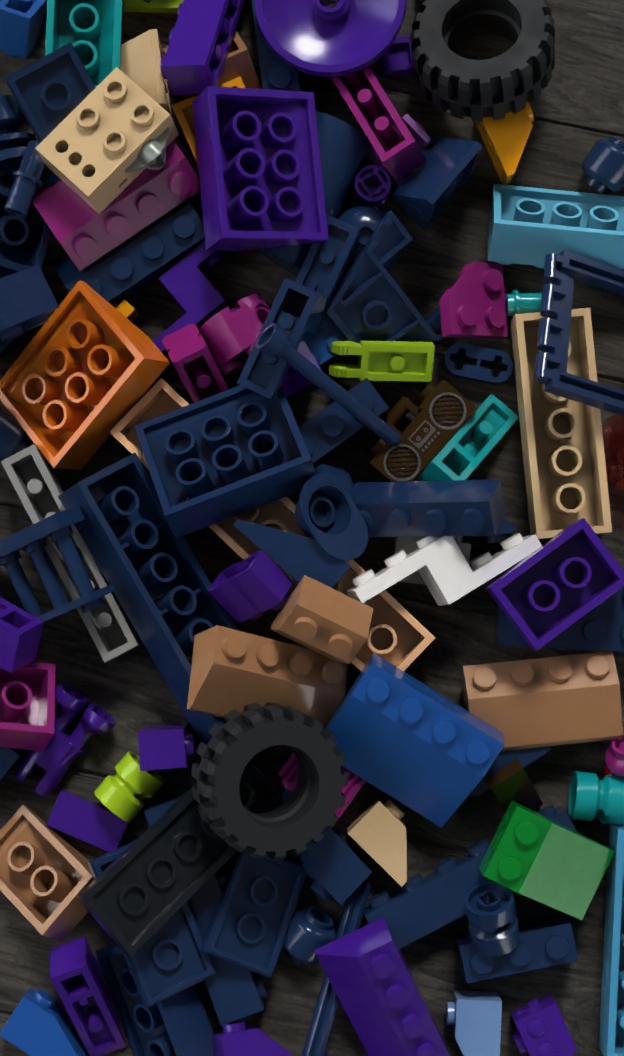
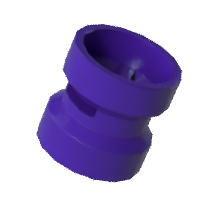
M378 165L363 167L355 177L354 198L359 205L375 206L377 208H381L387 202L391 190L389 173Z

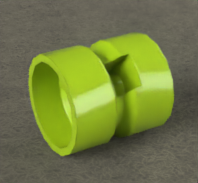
M128 751L114 767L116 775H108L94 791V794L112 813L120 819L131 823L144 807L143 799L152 798L165 781L156 770L140 771L139 756Z

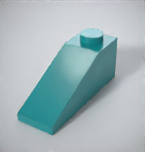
M491 393L415 481L466 480L519 417Z

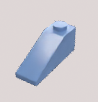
M453 990V1002L446 1003V1025H452L454 1036L463 1056H500L502 1000L499 993Z

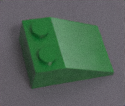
M512 800L481 862L479 870L484 877L508 889L582 920L615 851Z

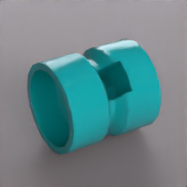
M574 771L568 795L569 818L571 820L591 822L595 817H598L602 824L623 826L624 777L606 775L603 780H599L595 773Z

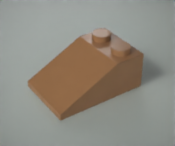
M22 805L0 830V891L42 936L63 942L89 912L77 898L94 881L87 863L89 860L55 830L47 826V823L26 805Z

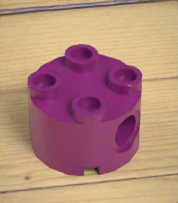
M260 293L238 300L239 306L231 310L229 307L224 308L199 328L201 336L224 376L231 375L242 366H245L268 316L270 308Z

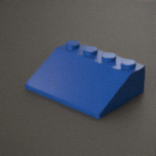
M375 653L371 655L325 727L336 738L337 744L335 747L344 753L346 759L345 765H342L344 768L441 828L482 780L505 746L501 731Z

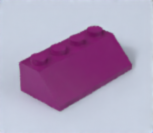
M173 140L166 147V163L164 167L159 170L144 169L100 214L92 209L60 178L34 195L32 203L80 272L199 192L200 182L190 163Z

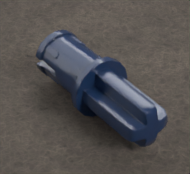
M31 140L28 142L19 169L12 174L15 180L7 203L4 206L5 211L21 218L27 217L36 188L42 186L40 177L45 163L35 149L41 143L39 141Z

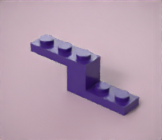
M205 241L158 278L163 288L185 313L153 340V343L165 357L168 356V353L161 341L165 336L194 323L199 330L207 320L227 307L223 297L202 273L205 268L208 271L216 268L225 259L223 254L226 251H207Z

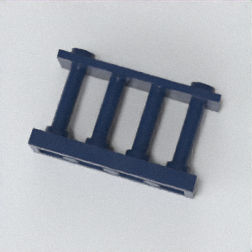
M79 506L53 514L0 540V566H5L24 611L44 622L77 607H81L83 613L105 604L102 596L116 591L114 584L96 591L94 590L71 537V534L74 533L71 526L85 520ZM48 537L51 538L52 542H57L80 595V598L69 603L44 548L47 546L45 539ZM23 549L26 554L30 553L54 607L53 610L44 614L41 612L19 562V559L22 558L19 551ZM0 587V597L6 600L3 591Z

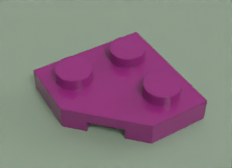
M485 262L466 264L458 274L460 278L454 286L447 289L439 299L442 337L483 339L508 337L503 264Z

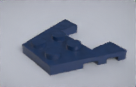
M391 210L385 214L334 291L326 313L349 341L360 343V340L438 341L445 338L442 337L440 307L426 318H423L383 266V263L413 240Z

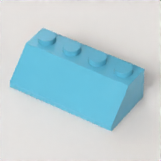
M493 184L487 239L488 261H494L503 265L513 263L533 265L544 269L545 256L547 254H559L561 251L566 250L624 270V196Z

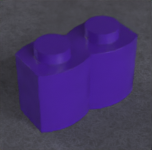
M260 550L219 573L207 592L238 623L248 619L253 622L261 617L265 611L269 609L276 611L281 608L290 597L288 591L293 582L263 550Z

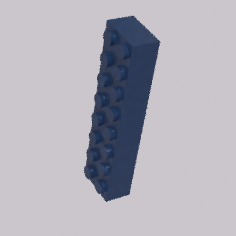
M133 453L81 480L59 495L58 498L65 510L76 506L80 507L85 520L75 524L76 529L108 584H114L116 589L114 591L115 596L200 742L208 744L212 738V735L208 733L209 729L215 723L222 727L227 721L225 718L187 710L194 636L216 625L234 630L238 629L229 613L207 592L211 582L185 537L182 536L176 539L164 515L155 486L136 453Z

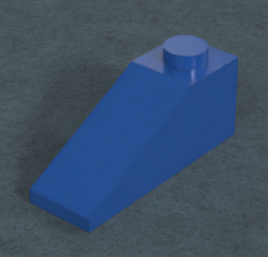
M29 988L0 1032L2 1038L30 1056H89L63 1010L55 1004V998L42 989L35 991Z

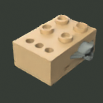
M116 67L35 149L46 166L92 209L100 214L144 169L159 170L164 167L166 163V147L179 133L171 115Z

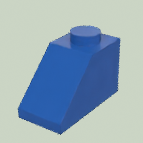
M47 0L0 1V51L14 58L21 57L26 59L39 43L47 19Z

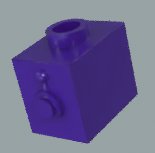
M551 994L538 1000L533 999L527 1005L510 1012L518 1031L512 1033V1036L521 1055L528 1052L530 1056H570L578 1052Z

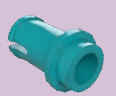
M513 290L512 294H505L507 316L514 317L515 314L540 312L542 292L519 293L518 290Z

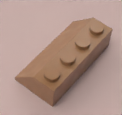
M216 625L194 636L187 710L224 718V715L233 710L239 713L244 712V705L257 703L264 706L266 702H272L284 707L290 706L323 724L325 729L345 697L347 663L336 662L308 648Z
M613 651L463 666L462 691L465 710L503 733L505 746L501 751L623 738L620 682Z

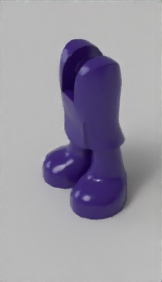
M59 683L55 688L57 708L55 710L53 737L44 751L28 750L20 760L14 774L16 779L24 782L36 769V765L46 770L47 773L44 774L35 789V792L42 797H46L58 786L72 762L84 753L83 747L95 734H108L116 725V721L99 705L91 703L72 734L69 735L64 732L76 715L84 708L88 698L63 683Z

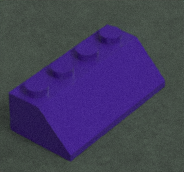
M384 917L315 950L316 956L368 1056H450L443 1036Z

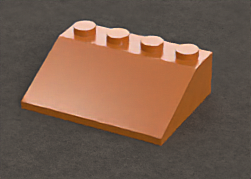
M79 280L1 378L0 400L16 418L20 426L53 468L81 470L111 435L110 431L136 405L170 362L144 332L87 283Z

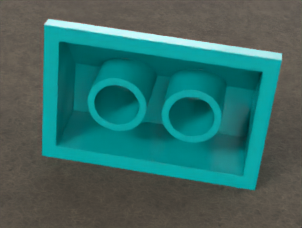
M47 0L45 56L71 42L93 84L97 87L116 67L120 69L123 0Z

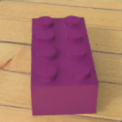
M30 662L13 673L0 668V747L45 750L54 735L56 664Z

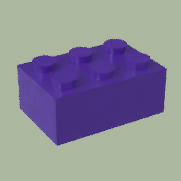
M582 518L574 521L485 587V589L531 650L537 651L624 586V571L587 521Z

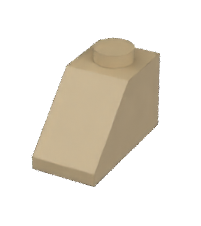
M377 797L347 828V833L402 887L407 882L406 826L401 820L405 814L391 799L384 803Z

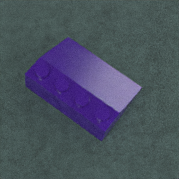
M207 86L192 102L206 250L246 251L319 243L329 240L314 92Z

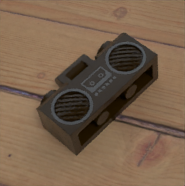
M444 379L437 386L431 382L417 397L422 402L419 407L414 405L405 396H402L382 419L401 436V441L397 446H390L380 439L368 453L373 457L368 466L386 482L413 481L477 409ZM410 412L415 418L401 433L396 428V425Z

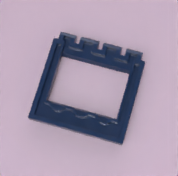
M566 250L561 251L559 254H547L545 256L543 281L547 284H544L542 287L540 315L545 318H541L539 321L537 349L542 352L536 354L534 380L545 384L544 392L624 416V391L567 373L574 279L624 296V270Z

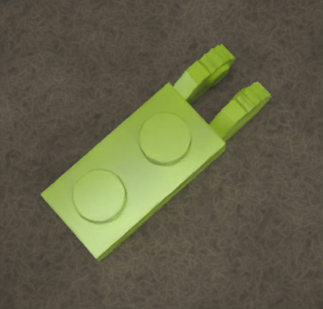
M360 340V343L353 341L331 342L330 352L337 355H359L358 366L350 363H334L329 365V374L333 377L358 378L360 381L366 378L369 381H432L435 353L433 342Z

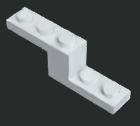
M517 533L500 543L503 548L492 556L488 551L469 562L470 567L453 536H424L416 541L418 548L406 555L405 551L402 550L384 561L387 567L374 574L373 570L370 569L354 578L352 582L355 586L346 591V594L364 603L418 570L437 605H450L525 559L542 545L536 534L522 537L520 533Z

